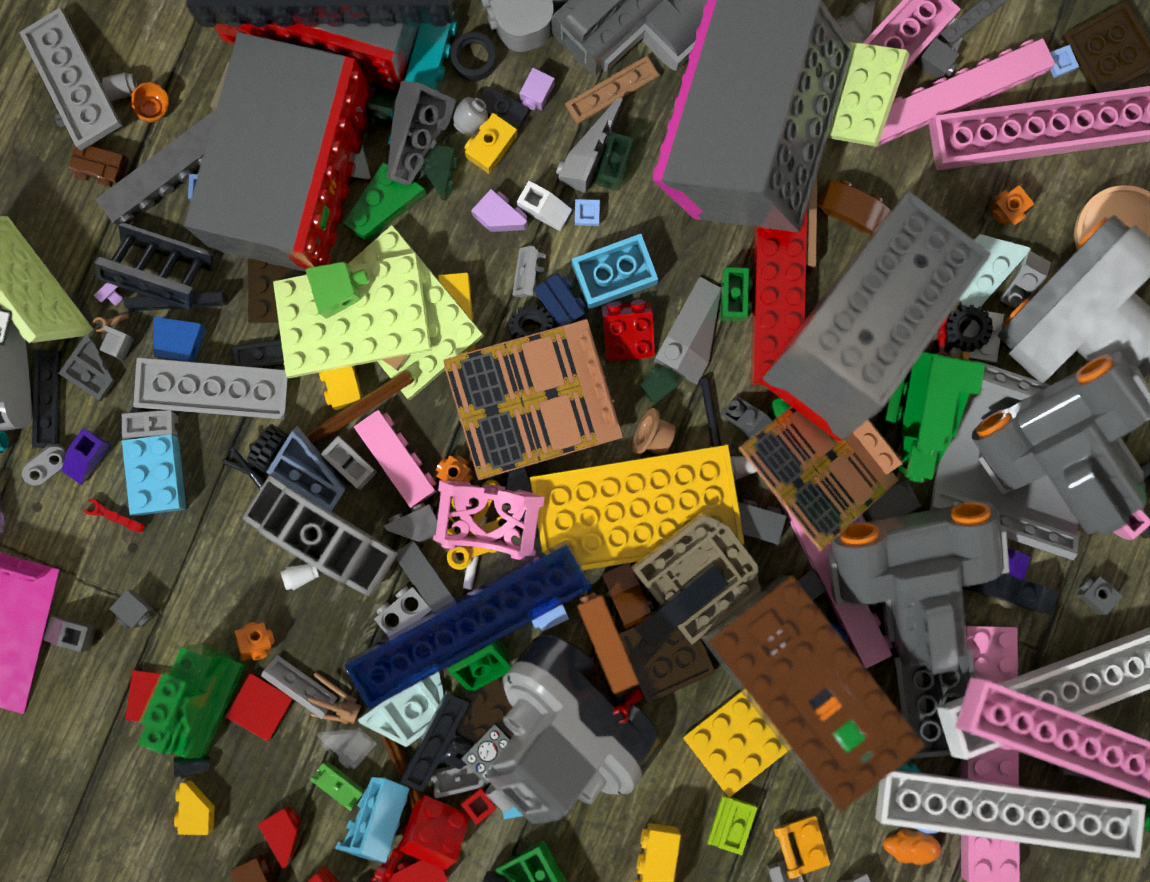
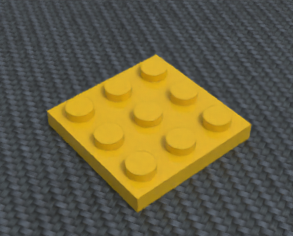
M742 691L683 736V739L728 797H731L788 752Z

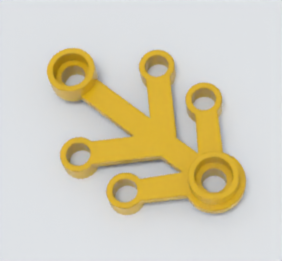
M488 480L484 483L500 486L495 480ZM452 498L451 504H452L453 508L456 509L455 504H454V501H453V498ZM489 499L486 506L473 516L474 521L479 526L492 503V499ZM500 516L496 521L480 527L487 533L492 532L500 527L499 521L504 518ZM450 517L449 520L454 524V519ZM456 526L447 529V534H456L454 530ZM471 531L467 534V536H475ZM457 545L455 549L448 551L447 561L452 568L462 570L470 565L472 558L488 552L496 553L498 551ZM456 554H464V560L457 562L455 560Z

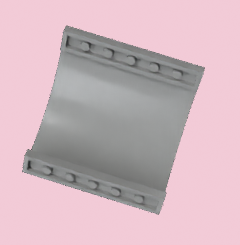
M985 364L980 395L969 393L956 435L952 437L937 467L930 510L956 506L967 502H990L998 510L999 523L1005 529L1008 539L1074 560L1078 555V521L1049 477L1045 475L1025 486L1013 489L1002 495L979 461L980 450L972 440L973 430L985 418L1000 410L1008 409L1051 385Z

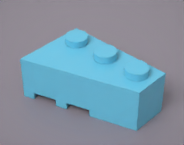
M372 777L357 805L361 808L354 821L349 820L346 828L350 830L343 843L338 842L335 849L359 858L386 863L387 857L391 852V844L395 832L400 824L399 819L403 807L407 803V795L410 788L385 778Z

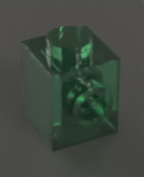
M663 366L658 370L654 367L644 376L646 380L640 384L639 388L655 406L677 389L679 385L676 381L679 379L670 368L666 370Z

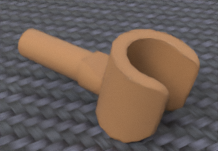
M128 313L109 319L97 317L93 320V323L103 322V327L106 325L111 328L115 323L130 317ZM103 327L96 330L97 332L106 333V331L102 330Z

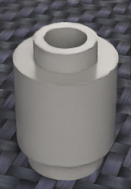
M126 72L103 77V83H101L109 101L131 97L133 90L138 87L134 74H127Z

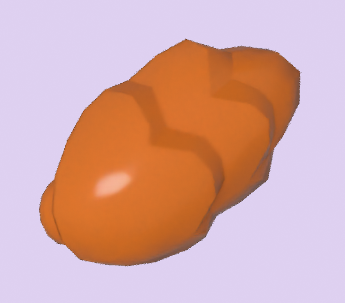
M900 829L896 834L886 837L883 841L884 849L901 863L929 864L935 861L941 853V846L937 839L920 830Z

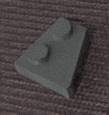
M88 335L83 337L58 373L101 402L115 383L95 343Z

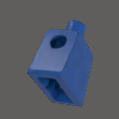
M154 317V357L164 360L195 362L206 327L199 323Z

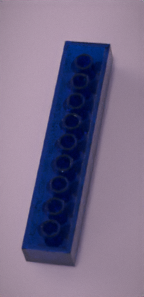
M566 539L352 656L347 660L344 667L368 709H371L592 588L591 581Z

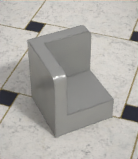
M104 325L102 330L106 331L107 334L100 347V351L124 361L134 338Z

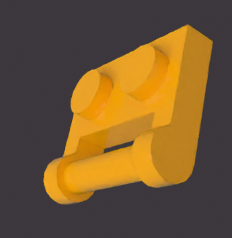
M815 815L773 829L775 836L780 841L787 865L786 874L788 879L797 878L802 874L830 865ZM790 832H793L802 862L798 866L788 837Z

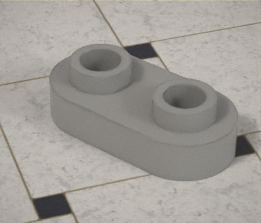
M50 444L24 464L22 468L24 481L30 485L44 483L62 468L67 453L66 449L59 444ZM55 455L59 457V460L53 462L50 460V457ZM32 471H37L40 475L37 477H33L30 473Z

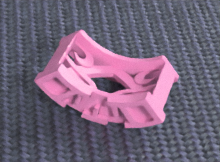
M439 481L438 491H441L436 534H434L433 540L442 543L441 546L444 548L455 549L457 545L487 548L511 554V558L519 560L526 559V556H535L536 550L533 548L539 507H543L544 497L523 490L505 491L506 487L484 484V487H479V485H470V482ZM451 496H453L457 511L450 512ZM471 498L478 499L479 505L477 507L467 509L466 506L473 505L470 502ZM492 499L499 515L508 521L498 529L487 533L474 521L470 514L481 511L486 506L488 500ZM504 503L511 505V509L508 512L514 513L512 516L503 510L502 506ZM526 510L525 521L523 522L520 519ZM460 516L461 520L456 521L452 527L458 526L461 532L459 534H447L449 518ZM515 525L523 529L521 545L514 543L512 540L513 535L521 537L518 529L514 528ZM471 531L475 536H467V534ZM504 536V540H505V541L496 540V539H498V538Z

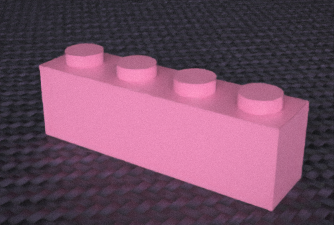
M377 410L354 426V428L409 507L412 508L436 493L437 491L434 486L437 483L429 472L424 474L420 469L423 463L415 452L410 454L406 449L409 443L401 432L396 434L392 429L395 423L387 412L382 414Z

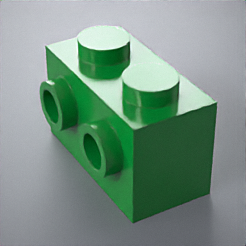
M724 267L721 273L720 321L745 322L748 315H751L752 301L748 300V291H752V276H749V268Z

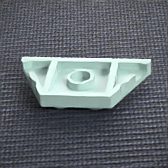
M979 234L974 241L990 252L991 255L959 299L961 305L981 307L1031 250L1029 247Z
M434 663L361 717L358 722L405 747L410 745L424 734L444 694L438 663Z

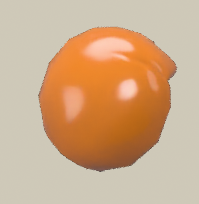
M147 82L141 83L133 90L131 105L133 113L140 120L152 123L160 121L167 114L169 100L167 93L160 85Z

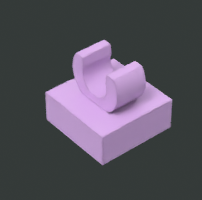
M105 283L94 294L100 302L107 297L115 306L123 299L115 291L118 286Z

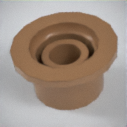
M649 409L642 417L634 434L632 442L633 452L640 455L647 450L656 455L663 456L673 441L675 435L674 424L660 419L658 409Z

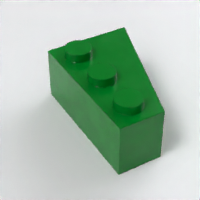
M384 162L343 222L348 231L366 242L389 226L402 213L407 212L417 201L427 196L425 189L414 181L409 186H405L387 179L388 165Z
M544 839L502 861L495 870L509 882H567Z

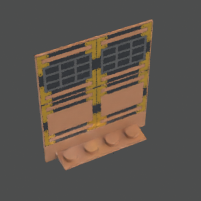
M587 319L443 359L460 417L459 421H461L478 480L623 437L613 406L615 400H611L605 380L606 376H604Z
M793 407L789 408L739 447L819 551L823 550L898 481V478L892 471L903 464V461L869 419L839 443Z

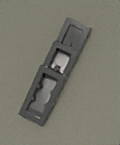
M414 540L396 551L398 553L396 560L452 639L472 625L455 597Z

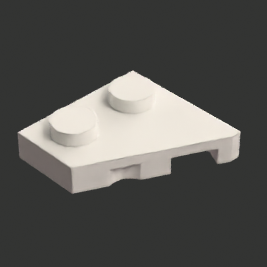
M988 312L989 317L993 321L991 338L982 349H975L974 352H970L969 359L996 363L1000 345V338L997 335L1002 330L1001 325L1004 314ZM971 320V323L962 334L966 337L976 336L980 331L979 324ZM953 346L948 354L953 355L964 351H961L959 347Z

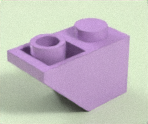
M490 189L471 210L473 217L490 232L525 230L528 227L527 220H525L527 218L526 214L519 208L513 209L508 205L509 200L499 191L495 193Z

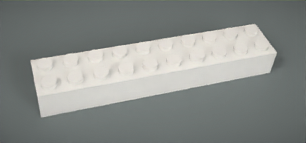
M1150 627L996 685L1081 716L1150 689ZM964 696L936 708L951 755L966 760L1003 745L955 728L965 698Z
M895 769L879 782L875 819L882 824L1140 858L1145 805L1135 801Z

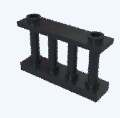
M120 222L118 226L121 244L112 259L108 260L98 257L95 262L97 280L190 310L194 303L193 287L190 286L200 268L212 271L213 252L138 228L135 225ZM132 245L145 249L135 267L121 264ZM154 253L168 257L158 275L144 271ZM178 260L191 264L181 283L167 279Z

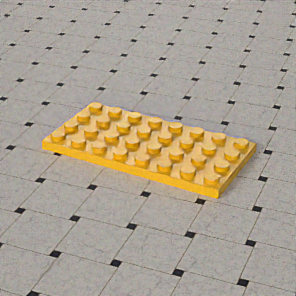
M728 445L530 477L532 493L544 497L543 507H539L537 523L546 576L637 562L700 513L725 523L740 543L744 544Z

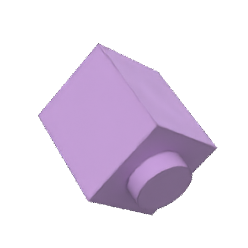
M532 68L520 91L522 104L529 107V109L535 110L537 108L542 111L555 86L554 78Z

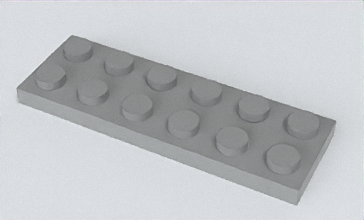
M61 8L56 9L19 32L76 148L81 151L122 126L74 29Z
M137 357L133 407L285 419L288 377H286L285 370Z

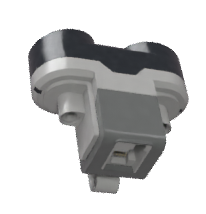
M554 636L534 638L503 677L504 690L508 701L512 705V709L504 718V723L514 735L491 765L492 767L485 776L491 783L486 791V796L503 812L509 811L514 806L531 824L559 820L568 813L578 798L587 804H592L601 791L607 794L618 795L631 793L661 749L660 737L655 725L635 704L632 703L630 705L628 721L618 723L625 717L621 711L613 714L616 707L621 706L627 700L618 698L597 677L598 670L596 664L585 651L564 639Z

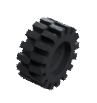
M525 305V310L519 307L517 308L518 313L514 311L512 318H509L511 340L553 329L551 314L549 311L546 312L543 307L538 310V305H534L533 309H530L529 305ZM528 324H536L541 327L538 331L532 333L522 330Z
M964 305L961 306V309H956L953 315H950L947 324V335L950 342H953L954 347L961 348V351L970 350V352H974L975 349L980 350L984 345H987L993 331V321L987 311L984 312L980 306L976 308L974 305H970V307ZM965 320L976 321L980 327L979 333L974 337L964 336L960 331L962 322Z
M270 424L269 427L265 428V431H262L260 437L256 439V443L251 447L252 450L248 454L247 461L263 472L268 471L289 435L273 424Z

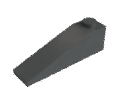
M401 82L394 105L387 179L405 186L411 184L423 165V158L428 150L434 148L437 143V136L441 130H445L448 126L456 99L420 83Z

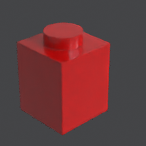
M485 787L478 788L461 803L476 825L497 809V806L486 796L487 790Z

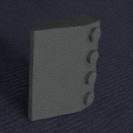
M972 649L967 650L968 654L966 657L958 658V670L933 675L930 674L926 666L908 667L901 662L898 655L894 656L902 717L925 745L909 759L951 755L936 707L966 695L970 679L976 678Z

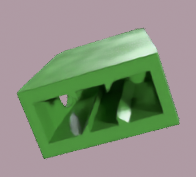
M345 262L305 269L318 313L326 319L358 302L361 297L357 287L370 283L365 269L353 273L351 267Z

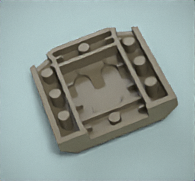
M703 513L697 515L631 567L660 605L711 563L729 583L677 626L691 645L761 592L757 575L758 568L755 561L725 523Z

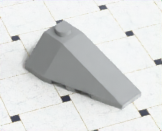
M618 97L569 152L566 160L560 161L556 174H559V183L586 193L621 110L622 98Z
M699 277L654 360L660 366L696 385L709 363L721 287Z

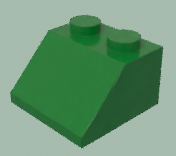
M493 636L452 658L448 671L469 693H472L505 675L512 667L505 646L496 636Z

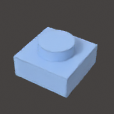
M1070 45L1050 52L1055 62L1051 69L1054 78L1074 71L1079 67Z
M575 199V225L599 226L600 200Z

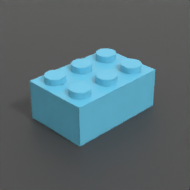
M641 234L572 259V267L588 309L657 285L658 282L657 274Z
M169 434L123 440L122 447L130 515L140 516L186 510L179 437Z

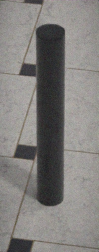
M703 378L700 381L711 446L718 447L721 446L711 382L710 378Z

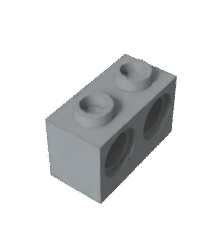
M339 436L321 453L357 489L361 490L377 473L368 462Z
M405 586L395 595L398 599L390 605L386 602L376 611L378 616L374 620L393 642L431 611V608L415 586L410 589ZM408 597L417 599L418 608L415 611H410L406 608L405 602ZM389 613H395L399 617V624L396 627H391L387 624L386 618Z

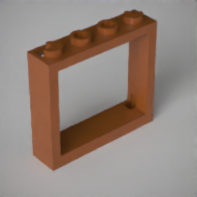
M593 592L581 597L582 603L577 604L614 694L638 684L602 596H596Z

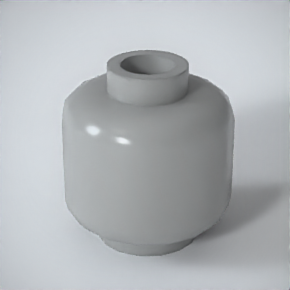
M464 98L452 112L454 127L464 134L476 133L488 118L485 103L479 98Z

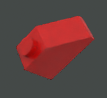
M286 806L258 824L282 869L292 862L301 828L299 825L301 820L298 813L294 809L291 810L289 806Z

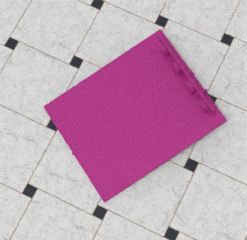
M0 552V708L24 714L60 570L3 554V552Z

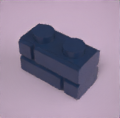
M558 273L535 287L534 293L545 310L549 311L556 326L561 327L583 319L585 317L584 310L586 305L579 296L576 298L570 291L573 287L567 277L561 278Z

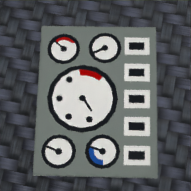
M494 725L469 750L462 760L487 785L489 783L485 778L487 772L510 740Z

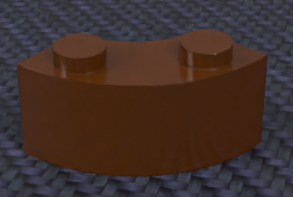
M842 179L839 182L828 180L817 202V207L828 217L840 220L854 227L859 232L871 234L891 211L883 204L884 200L877 195L870 196L853 188L850 182Z
M629 562L602 574L626 630L636 626L652 613L651 611L655 610L650 597H644L639 585L642 581L631 568Z

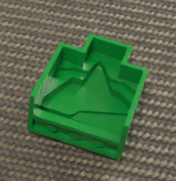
M922 352L912 365L900 432V439L904 440L901 453L903 464L899 466V470L909 480L922 483L925 482V478L933 480L935 466L939 465L952 437L956 435L969 393L980 395L985 368L984 363Z
M204 643L181 647L171 670L163 672L141 718L140 723L146 726L137 744L159 754L167 753L171 755L175 753L184 758H201L207 755L247 662Z

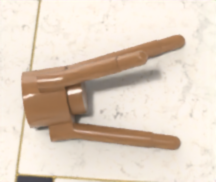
M314 673V677L347 700V702L341 701L338 707L310 697L308 699L309 702L337 712L336 715L325 714L322 719L339 721L346 725L348 722L354 724L361 705L356 704L357 698L349 696L319 673ZM311 712L312 717L319 718L317 715Z

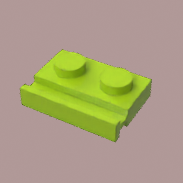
M722 794L706 841L707 844L742 855L757 811V805L736 798L726 797Z

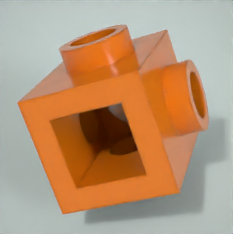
M1018 185L1009 193L1005 189L994 198L996 203L990 209L993 211L992 215L998 223L1007 226L1012 222L1016 225L1027 217L1024 212L1032 207L1034 203L1022 187Z
M459 455L456 458L449 456L448 459L443 458L436 468V471H438L437 477L441 481L470 482L473 478L470 475L472 470L468 467L470 462ZM456 468L458 470L457 476L451 477L449 470Z
M252 622L246 624L243 629L235 631V640L242 661L252 658L253 660H260L271 653V644L275 642L271 629L266 630L264 623Z

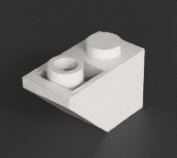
M528 181L517 201V206L520 210L561 231L572 211L570 207L551 192L531 181Z

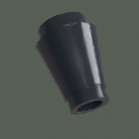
M203 756L201 758L174 757V777L184 779L211 772L210 756Z

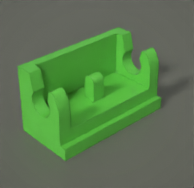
M328 760L322 763L317 773L310 780L349 811L353 809L365 792L363 787Z

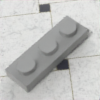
M278 655L261 674L263 678L321 719L329 709L311 703L308 699L312 697L330 704H334L337 700L335 695Z

